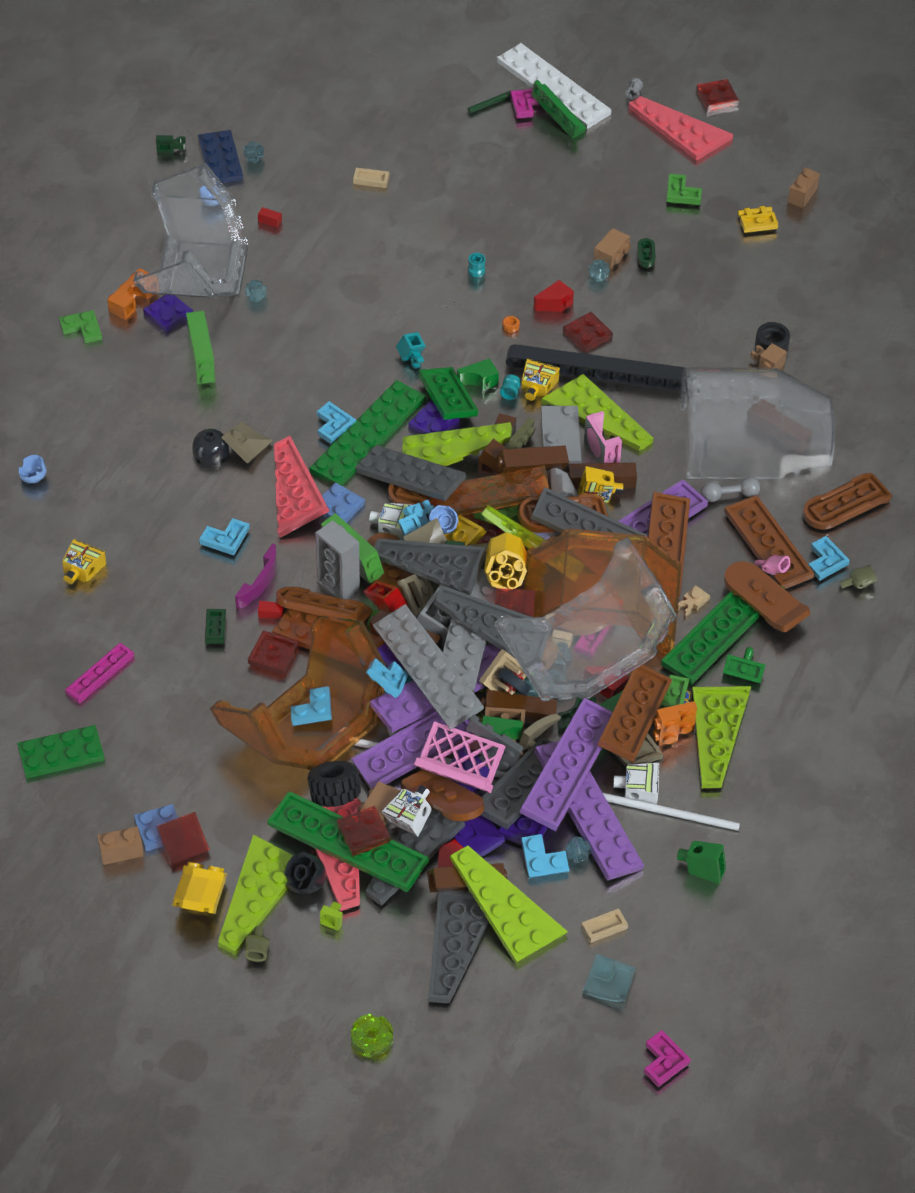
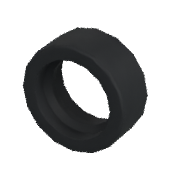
M764 323L757 330L756 346L759 345L766 350L771 344H774L786 351L789 346L790 332L781 323ZM777 335L782 338V341L776 343L768 342L763 336Z

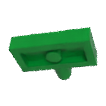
M747 647L743 658L727 655L723 674L761 684L766 665L751 661L754 651L752 647Z

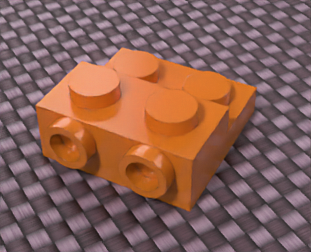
M695 701L657 709L656 718H654L655 728L652 730L654 741H657L659 745L672 744L678 741L679 734H687L694 731L697 713Z

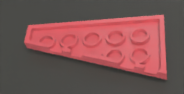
M642 96L631 101L628 105L631 111L696 161L733 139L732 133Z
M291 436L274 444L275 476L277 479L276 505L278 507L277 521L279 527L277 531L280 538L330 511Z
M357 798L341 806H322L358 823ZM314 848L317 856L325 865L326 878L337 903L342 904L340 911L359 906V869Z

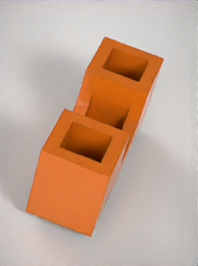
M139 268L108 297V311L126 320L136 311L135 296L148 299L158 289L157 277Z

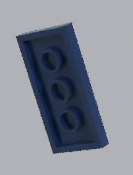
M231 130L198 134V141L210 185L243 180V172Z

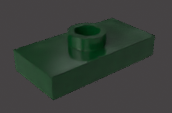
M226 609L206 610L205 644H225Z

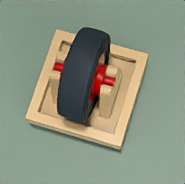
M501 649L479 680L489 690L508 692L511 695L517 691L526 696L531 689L523 681L530 670L503 649Z

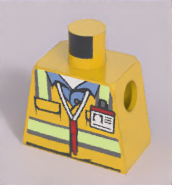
M527 359L521 391L525 393L526 399L533 401L536 396L543 398L548 395L559 381L560 368Z
M585 466L578 487L579 495H598L603 498L604 503H608L612 494L623 493V483H614V474L612 472Z
M73 539L62 561L63 572L65 573L64 580L69 584H73L76 579L88 582L106 565L105 551Z

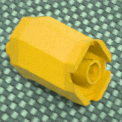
M505 532L490 539L486 549L484 569L490 586L507 592L522 585L527 572V551L520 537Z
M188 862V866L184 865L172 906L216 914L217 905L227 873H224V868L208 865L207 870L204 869L203 864Z

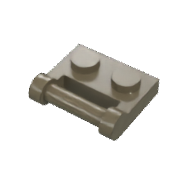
M413 574L397 581L398 587H401L411 612L414 616L419 615L435 593L430 580ZM408 583H410V585H411V587H412V590H413V592H414V595H415V597H416V599H417V602H418L420 608H418L417 605H416V602H415L414 597H413V595H412V593H411V590H410V588H409Z

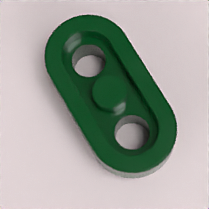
M649 238L640 239L637 244V256L640 266L649 268L655 264V243Z

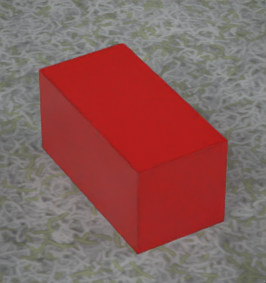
M262 207L258 213V222L278 228L282 222V213Z
M259 601L258 618H282L284 607L280 606L277 602Z

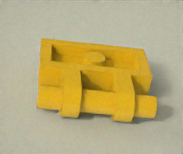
M759 206V208L753 209L747 207L744 210L737 211L738 217H741L740 222L744 233L778 229V222L771 206Z

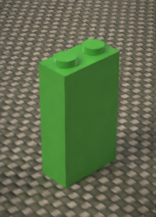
M204 311L186 313L188 340L197 384L215 382L214 356Z
M336 513L321 523L323 528L333 520L338 525L343 526L346 532L359 541L360 576L365 581L371 584L384 574L377 550Z

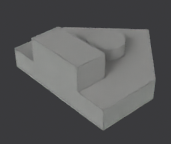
M556 467L550 469L552 491L565 497L579 495L566 472Z

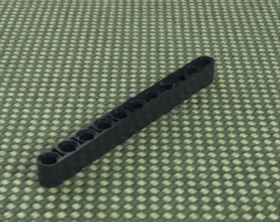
M517 344L509 346L506 357V365L514 369L524 370L527 359L560 368L559 375L579 377L584 374L588 379L690 393L697 392L700 389L702 377L701 372L694 368Z

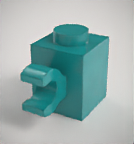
M419 332L404 334L396 345V349L403 361L411 360V365L414 369L421 367L419 363L424 362L421 353L426 345Z

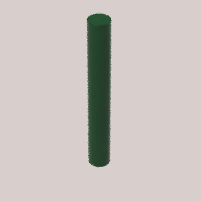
M511 90L468 107V112L471 114L510 98Z

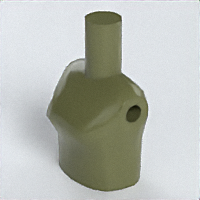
M871 565L851 570L850 578L840 581L842 589L851 585L858 589H863L877 582Z
M256 927L255 935L247 936L245 957L250 961L262 962L267 957L270 939L263 937L264 929L262 927Z

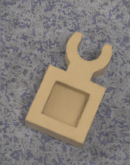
M695 586L683 596V601L677 604V611L685 608L684 616L686 617L690 615L692 608L698 611L709 602L710 595L698 586Z

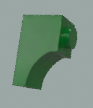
M490 358L457 369V375L463 385L478 386L482 390L499 385V372Z
M483 716L482 724L486 725L488 723L493 727L492 731L500 736L504 734L512 740H521L523 721Z

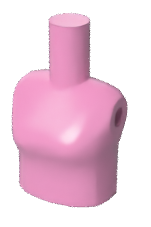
M772 555L766 560H755L754 565L762 567V570L768 574L776 575L777 573H784L789 569L790 559L788 556Z

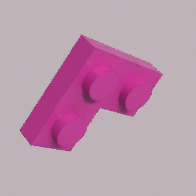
M532 89L511 91L510 96L517 118L533 117L532 105H540L531 95Z
M663 1030L646 1041L645 1046L657 1059L644 1068V1073L657 1087L690 1064L691 1059Z

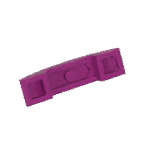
M272 543L264 554V568L253 584L244 583L235 595L237 609L246 607L255 601L271 583L277 563L275 544Z

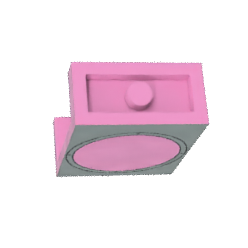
M601 411L586 416L584 442L598 463H620L622 440L618 436L605 441L602 436L604 412Z

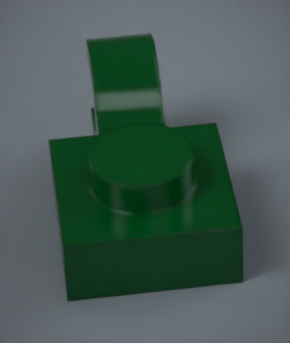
M156 135L157 152L174 153V149L185 150L186 137L179 136L173 139V135Z

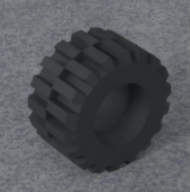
M338 760L325 762L317 765L308 773L307 779L311 800L320 806L336 807L354 801L361 793L358 770L356 765L351 762Z

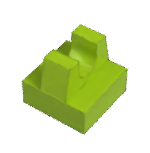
M334 901L330 907L324 905L320 910V924L339 931L342 926L343 912L339 911L342 904Z

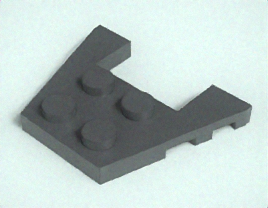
M472 715L466 730L506 746L497 769L509 771L520 757L523 746L504 734L500 736L492 731L493 727L488 723L483 725L479 722V717ZM493 746L486 750L489 759L496 755L497 747ZM483 752L477 755L483 762L486 761ZM451 753L450 759H454L455 756Z

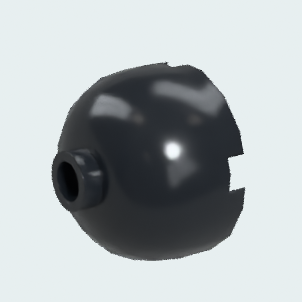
M204 429L195 436L192 444L194 458L200 460V463L204 465L221 463V460L225 457L227 458L229 454V445L221 438L224 434L217 429Z
M306 852L292 856L285 868V876H287L288 880L286 884L291 891L299 894H312L323 886L326 879L324 863L319 857Z

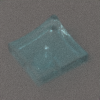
M596 954L583 993L604 1000L624 1003L636 968Z

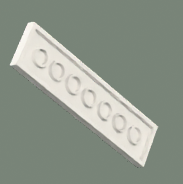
M522 43L497 57V63L531 88H533L534 81L536 80L546 84L581 121L586 129L611 115L609 107Z

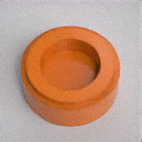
M507 316L502 320V329L505 332L514 333L519 330L520 321L517 317Z

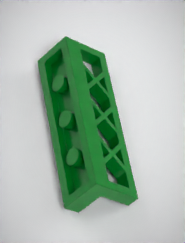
M539 80L534 81L531 95L573 139L584 133L586 127L546 84H542Z

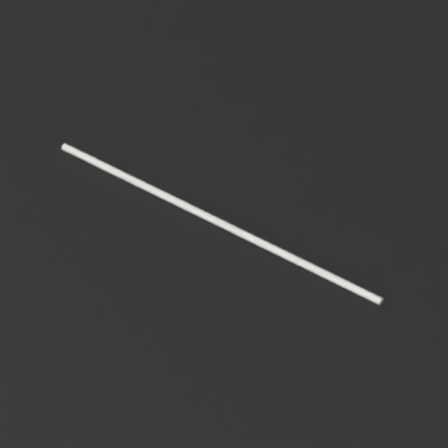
M351 736L348 738V744L368 749L378 744V742ZM445 758V761L448 765L453 760L450 758ZM497 769L494 777L502 778L508 771ZM603 793L607 802L739 831L740 823Z

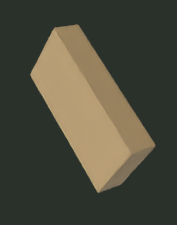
M356 168L353 184L387 188L389 172Z
M618 908L582 922L581 928L589 942L592 943L628 929V923Z

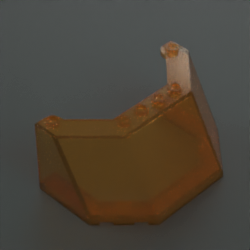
M566 529L561 532L560 536L556 538L553 536L541 542V546L537 548L532 547L527 550V572L524 579L521 613L550 623L551 628L565 621L631 627L653 643L658 652L668 654L675 645L682 564L678 560L673 561L669 557V553L660 546H654L651 543V539L646 535Z
M322 615L312 623L310 629L313 637L306 674L267 707L264 703H258L249 710L233 707L225 700L217 701L210 707V710L218 724L274 764L311 770L325 762L338 760L378 725L379 716L371 708L370 701L384 694V688L376 681H373L366 671L370 662L375 658L386 668L387 666L365 624L361 620ZM329 686L332 720L293 726L291 706L309 704V689Z

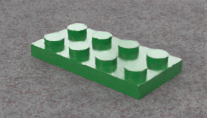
M453 367L419 370L418 376L444 420L476 417L479 410Z
M96 725L17 743L26 779L105 761Z

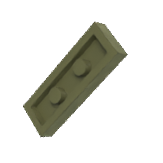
M528 418L510 439L507 449L522 448V445H526L528 439L532 438L535 432L533 427L535 420Z

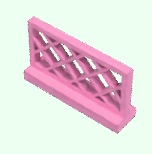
M434 721L420 758H416L414 765L423 770L491 793L493 789L491 783L506 746L455 728L450 730L447 725ZM439 727L444 729L446 736L437 741L435 735ZM458 734L461 735L463 743L454 746L451 738ZM448 740L451 749L442 753L439 744ZM478 741L481 748L471 752L469 744ZM465 746L469 755L459 759L457 750ZM493 746L497 747L496 755L489 759L486 750ZM436 747L439 755L432 759L428 758L429 750ZM483 752L486 761L477 765L474 756ZM453 753L456 761L448 765L444 757ZM471 759L474 767L465 771L461 763ZM486 765L490 769L487 778L481 776L479 771L480 768Z

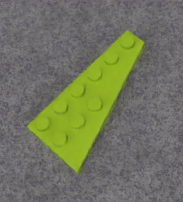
M584 374L541 399V403L546 406L548 404L551 406H578L579 422L583 424L586 422V416L603 411L604 434L609 437L611 435L619 436L622 443L638 451L653 443L654 438Z
M510 422L404 436L402 453L448 466L464 460L463 457L472 454L474 456L480 454L479 451L485 449L493 438L502 445L508 443L512 438V425Z
M487 505L482 513L486 521L497 525L504 532L520 537L524 546L530 549L534 556L541 557L549 565L555 567L576 582L585 564Z
M751 686L692 688L693 701H695L697 706L695 728L701 788H722Z
M254 834L218 940L219 947L235 956L246 943L247 936L254 933L256 927L260 925L288 889L285 868L293 855Z
M469 846L464 847L449 857L515 964L568 933L567 930Z

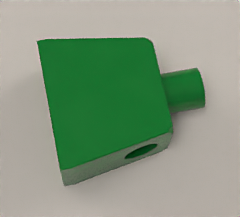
M693 841L689 850L682 848L678 850L677 860L687 862L688 873L720 884L726 870L723 844Z

